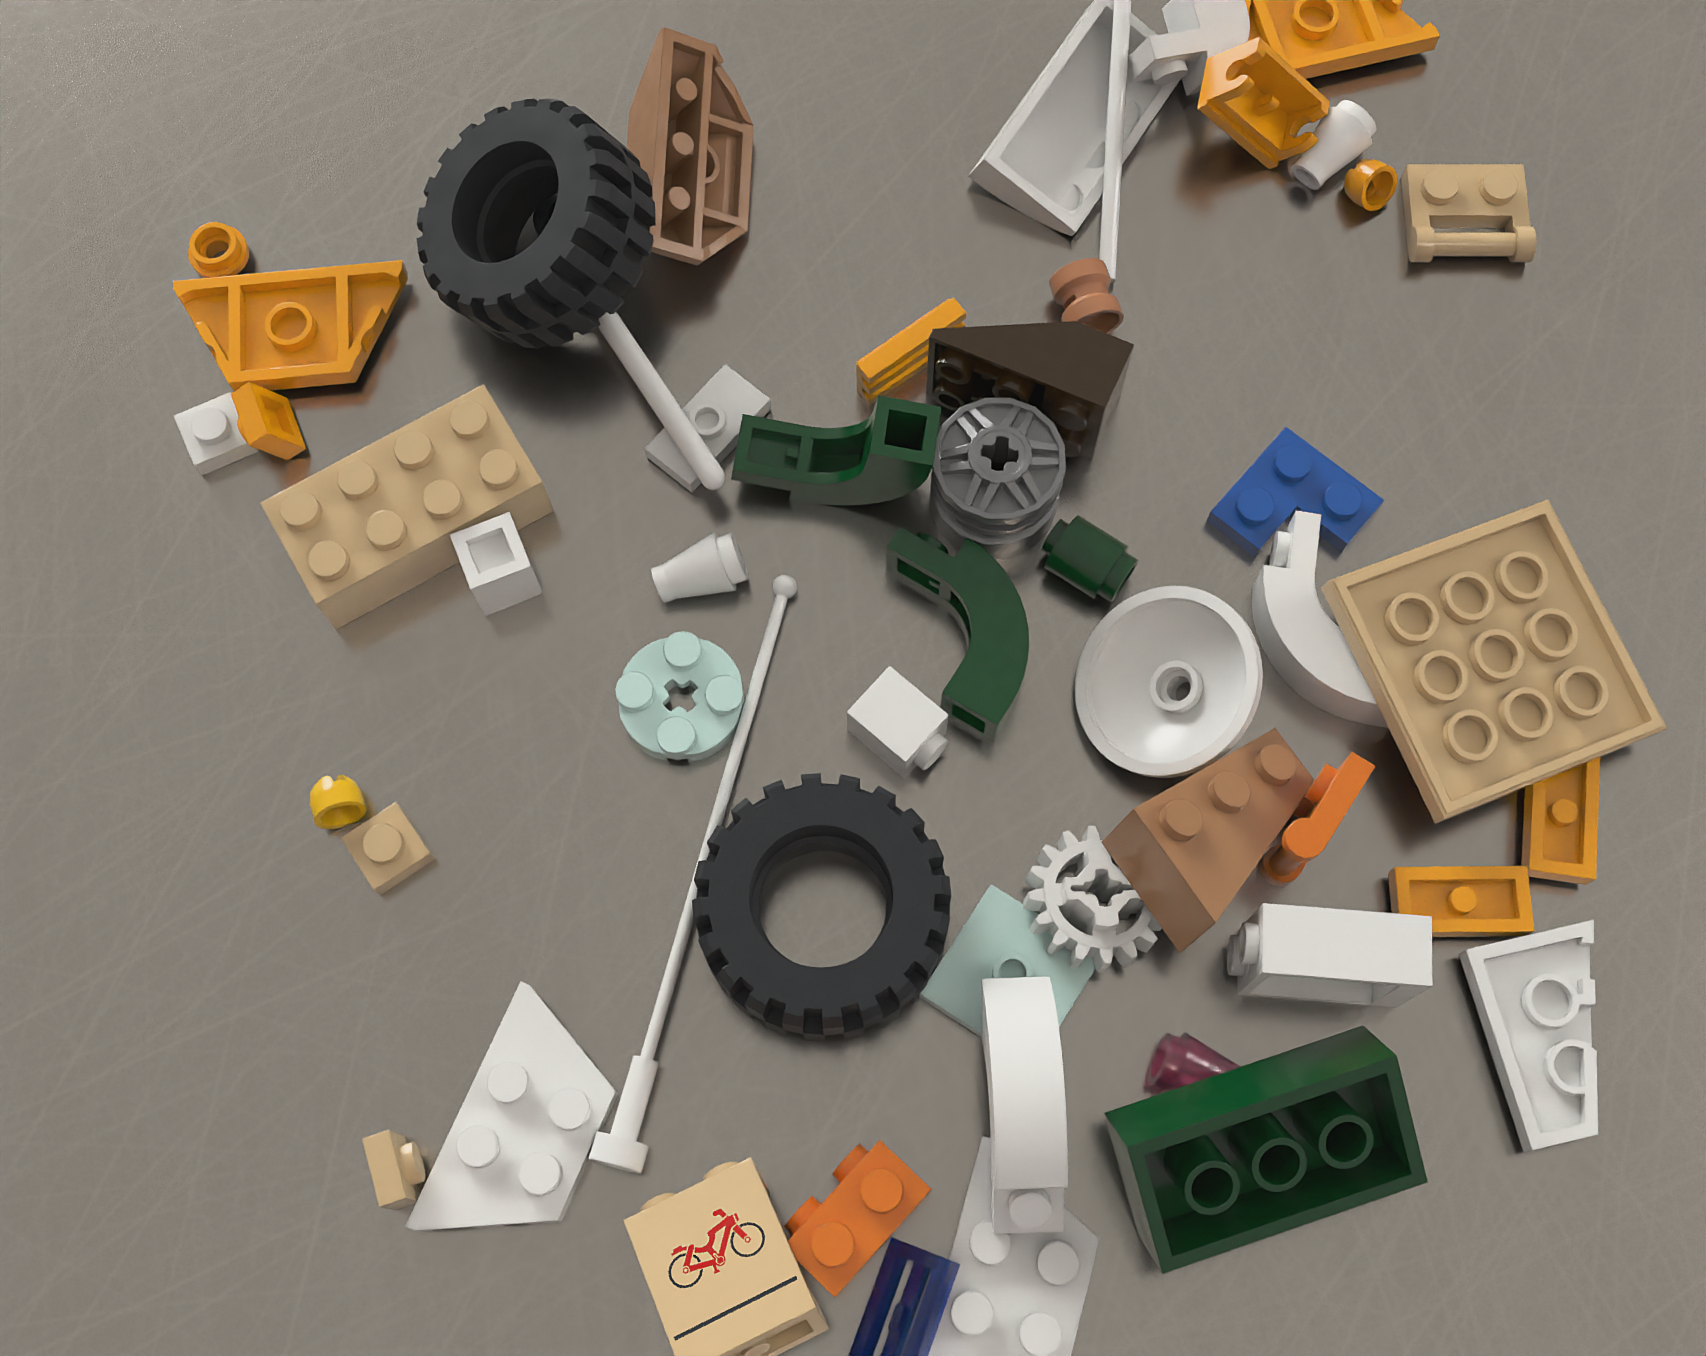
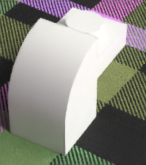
M1170 0L1162 8L1168 33L1149 36L1128 56L1127 73L1130 83L1153 79L1155 85H1165L1182 79L1186 96L1200 92L1207 58L1248 41L1250 21L1245 0Z

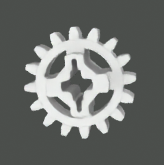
M1088 826L1081 842H1078L1077 838L1067 830L1062 833L1057 842L1058 850L1048 844L1042 848L1037 858L1041 866H1032L1025 880L1035 890L1027 893L1023 901V908L1039 911L1040 913L1029 928L1032 934L1048 931L1053 937L1046 952L1053 955L1065 947L1071 951L1070 967L1075 969L1078 968L1086 956L1093 957L1097 972L1102 973L1111 964L1113 955L1124 968L1131 965L1137 957L1136 948L1147 953L1158 939L1153 931H1160L1162 928L1101 843L1103 840H1100L1096 826ZM1077 863L1078 869L1074 874L1075 877H1065L1062 883H1056L1057 876L1062 870ZM1088 890H1089V891H1094V895H1091V894H1087V895H1086V892H1087ZM1099 902H1107V905L1105 907L1099 906ZM1130 914H1137L1133 926L1127 931L1116 935L1115 929L1119 925V919H1127Z

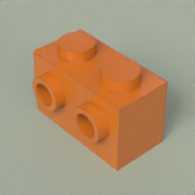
M881 1140L870 1151L859 1143L832 1173L840 1184L821 1204L812 1195L784 1225V1228L792 1235L788 1242L796 1260L835 1298L842 1293L932 1190Z

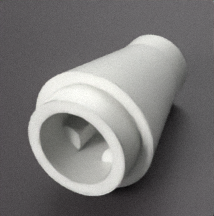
M1348 100L1341 101L1336 107H1329L1328 115L1321 118L1313 133L1318 138V142L1311 149L1303 152L1292 166L1295 177L1308 188L1318 190L1327 179L1370 148L1372 145L1371 137L1377 130L1371 115L1358 104Z
M713 532L664 564L651 568L654 584L664 603L679 598L736 591L737 583L749 579L741 550L732 533L718 537Z

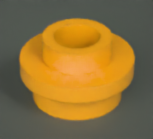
M210 222L200 226L193 232L189 241L188 258L194 270L203 278L233 276L240 273L247 264L249 246L244 236L237 229L224 223ZM226 251L220 257L213 258L218 252Z

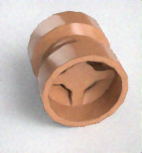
M1085 258L1073 261L1061 267L1050 278L1049 286L1053 298L1065 310L1062 314V322L1077 321L1107 334L1115 330L1123 322L1124 314L1119 300L1116 296L1109 294L1108 288L1111 278L1103 260Z

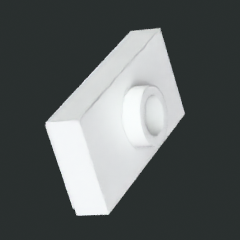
M725 364L682 410L720 464L737 446L742 415L746 414L763 418L772 407L769 397ZM664 427L645 447L646 456L692 493L702 482Z

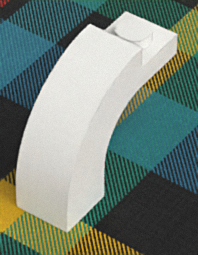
M1296 511L1286 531H1276L1271 548L1270 565L1262 567L1252 587V614L1260 644L1268 660L1281 678L1305 700L1334 716L1353 722L1388 728L1340 627L1326 614L1317 596L1315 568L1321 514Z
M1050 977L981 979L982 1044L987 1071L991 1130V1219L993 1233L1064 1232V1188H1068L1067 1115L1060 1031Z

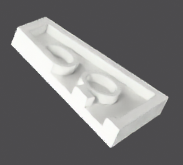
M1594 920L1467 949L1459 954L1524 1153L1598 1135L1597 1050L1592 1048L1591 1007L1596 1005L1595 980L1590 979V945L1594 944Z

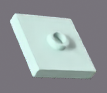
M991 884L928 980L926 987L920 993V998L982 1038L981 979L1050 977L1060 1027L1096 968L1093 957L1087 956L1077 969L1070 967L1071 951L1065 947L1053 955L1046 952L1053 937L1048 931L1032 934L1029 929L1039 914L1035 911L1024 909L1021 902Z

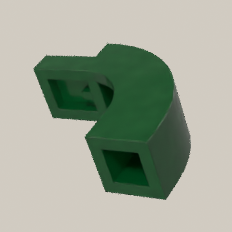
M878 395L873 412L866 420L855 425L837 428L811 427L743 414L731 480L789 490V500L813 504L862 505L902 497L919 488L931 472L934 464L941 407Z
M899 527L887 545L886 570L947 605L962 623L968 640L967 653L942 692L940 708L948 714V717L994 744L1015 709L1028 662L1029 629L1021 598L1012 580L1001 565L981 546L969 538L965 540L955 557H952L948 554L947 548L933 536L923 532H918L914 535Z

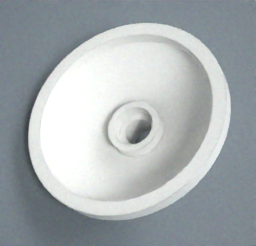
M1162 586L1140 592L1113 608L1092 631L1082 650L1075 676V702L1082 727L1092 744L1101 754L1116 765L1133 773L1147 777L1172 778L1204 769L1218 761L1237 744L1255 715L1261 696L1263 679L1259 647L1244 619L1220 598L1206 591L1187 586ZM1184 682H1190L1191 689L1188 696L1183 700L1177 701V688Z

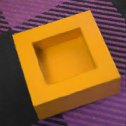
M252 382L244 384L231 393L239 417L237 420L238 430L249 446L287 461L306 449L288 398Z

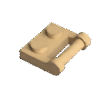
M1524 164L1406 165L1401 176L1407 250L1410 262H1430L1433 256H1508L1510 262H1531L1533 260L1537 238L1534 227H1531ZM1433 228H1505V232L1434 233Z

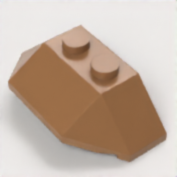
M663 27L658 32L629 110L627 148L639 159L640 166L648 174L652 185L653 196L650 199L655 202L656 225L649 227V233L653 235L654 239L651 252L698 266L748 231L754 125L736 86L721 66L724 60L717 45Z

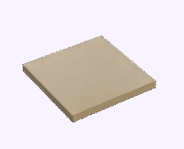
M1549 500L1331 579L1321 587L1435 824L1668 729Z

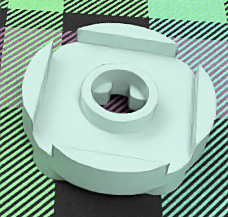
M685 631L675 632L668 638L654 641L638 651L626 665L615 688L620 718L631 740L646 754L668 761L667 758L675 760L688 758L689 762L698 761L719 752L735 736L745 702L741 675L731 657L716 644L699 639L694 634ZM676 686L680 688L693 687L696 689L692 694L695 707L688 712L680 706L672 711L668 710L665 707L670 700L668 692Z

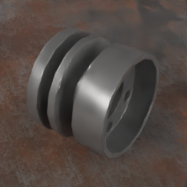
M1013 398L980 399L960 407L942 424L937 436L934 464L931 473L930 513L940 534L957 550L969 538L981 546L994 559H1008L1031 550L1048 533L1056 514L1060 490L1066 471L1065 445L1055 424L1035 406ZM993 463L1004 464L1003 471L991 469Z

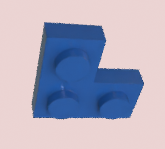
M1285 427L1210 511L1207 522L1256 558L1275 536L1276 531H1279L1296 511L1321 514L1319 536L1342 553L1379 510L1384 499L1289 428Z

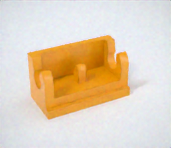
M1258 37L1207 58L1197 109L1266 168L1271 169L1277 167L1279 161L1306 152L1318 142V138L1312 132H1305L1298 137L1297 134L1305 124L1314 123L1328 115L1330 101Z

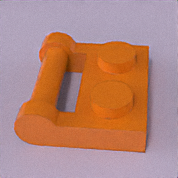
M1351 752L1337 769L1327 763L1324 765L1293 812V815L1299 819L1294 820L1284 831L1282 845L1271 847L1261 859L1260 872L1269 884L1274 886L1291 884L1300 875L1307 862L1314 860L1325 849L1375 768V765L1354 752Z

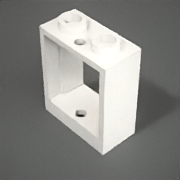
M1263 903L1246 922L1242 923L1238 935L1230 936L1227 949V971L1229 975L1238 976L1237 995L1398 1007L1433 986L1432 916Z

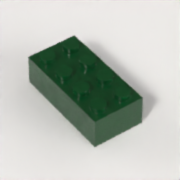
M1363 1025L1104 1113L1138 1235L1162 1274L1428 1182L1397 1055Z

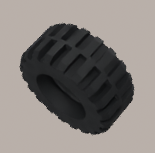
M534 98L515 101L511 103L510 110L505 106L497 107L484 114L485 121L481 124H470L459 134L462 140L453 150L447 147L438 160L442 166L435 178L429 177L423 191L427 197L425 207H419L417 226L418 230L423 232L421 237L416 238L420 262L424 263L422 266L424 276L430 287L438 292L439 299L451 309L510 344L517 343L526 348H540L546 346L547 343L553 347L573 341V333L575 332L585 335L601 325L599 318L606 312L614 314L625 301L621 297L629 285L634 288L636 287L643 274L639 266L643 256L650 257L654 242L653 235L649 233V227L656 225L655 202L650 199L653 196L652 185L648 174L641 168L639 159L583 111L575 106H568L561 100L550 98L539 99V101ZM558 193L554 211L543 232L527 249L515 256L518 239L528 219L542 203Z
M821 773L802 774V785L785 789L782 780L764 786L765 798L755 804H752L747 798L743 799L730 810L733 821L726 829L721 826L715 828L707 841L710 851L706 860L698 861L694 877L697 896L696 899L692 900L693 921L698 931V942L712 974L721 989L730 995L735 1005L750 1018L753 1015L766 1023L768 1029L783 1035L791 1031L804 1034L805 1040L825 1041V1035L844 1034V1038L848 1039L863 1035L864 1028L880 1022L884 1026L899 1016L900 1009L910 1000L915 1002L926 987L930 975L939 965L948 933L952 897L950 877L945 876L943 869L944 856L937 840L928 839L924 833L925 822L912 808L903 812L896 806L895 794L879 785L873 793L860 789V778L840 774L838 784H827L821 782ZM818 851L842 853L864 863L879 879L886 900L884 924L873 945L856 959L831 967H810L787 959L770 943L762 928L760 919L761 896L770 877L790 860Z

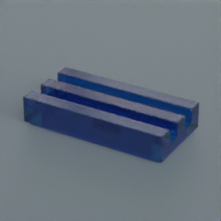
M891 1237L848 1356H873L908 1259L914 1261L900 1303L896 1304L888 1326L890 1331L881 1356H901L932 1268L929 1282L902 1355L928 1356L960 1264Z

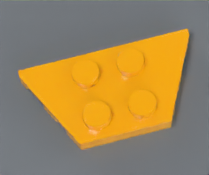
M1245 0L1250 21L1248 41L1260 37L1305 79L1434 50L1440 37L1437 28L1430 22L1422 28L1401 10L1404 0Z
M396 260L173 281V290L191 317L197 331L209 348L233 391L248 382L271 391L356 383L408 280V272L403 261Z

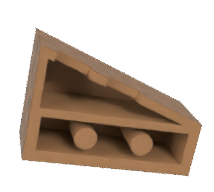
M1274 728L1137 806L1101 843L1178 952L1181 953L1216 924L1300 804L1314 779L1277 729Z

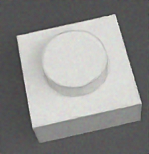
M231 392L174 416L192 462L202 476L259 452L258 449L248 445L238 430L237 420L239 417L231 397Z

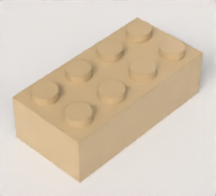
M484 384L260 503L315 604L336 630L460 563L450 534L510 512L518 531L554 511L541 478Z

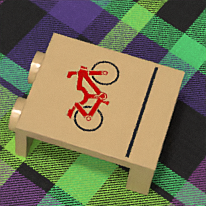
M751 1157L740 1163L727 1162L718 1165L704 1176L703 1181L677 1194L664 1193L653 1197L641 1207L639 1213L623 1220L675 1356H777L829 1330L819 1304L806 1284L768 1196L770 1191Z

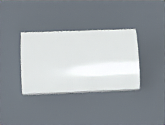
M1094 0L1085 10L968 176L988 192L1019 212L1069 236H1073L1103 194L1114 0ZM1132 13L1130 16L1128 56L1149 36L1158 35ZM1127 73L1122 164L1180 80L1165 85H1155L1153 79L1130 83Z

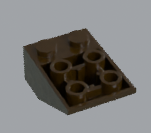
M1077 321L933 329L929 336L926 394L933 396L940 405L953 411H957L960 407L983 398H1013L1035 406L1055 424L1064 442L1066 457H1076L1079 455L1092 461L1119 403L1134 344Z

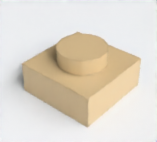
M397 802L341 837V840L371 887L379 895H382L435 860L416 828Z
M391 1130L362 1138L379 1207L396 1211L416 1204L420 1196L417 1184L426 1180L423 1160L416 1143H406L404 1135Z

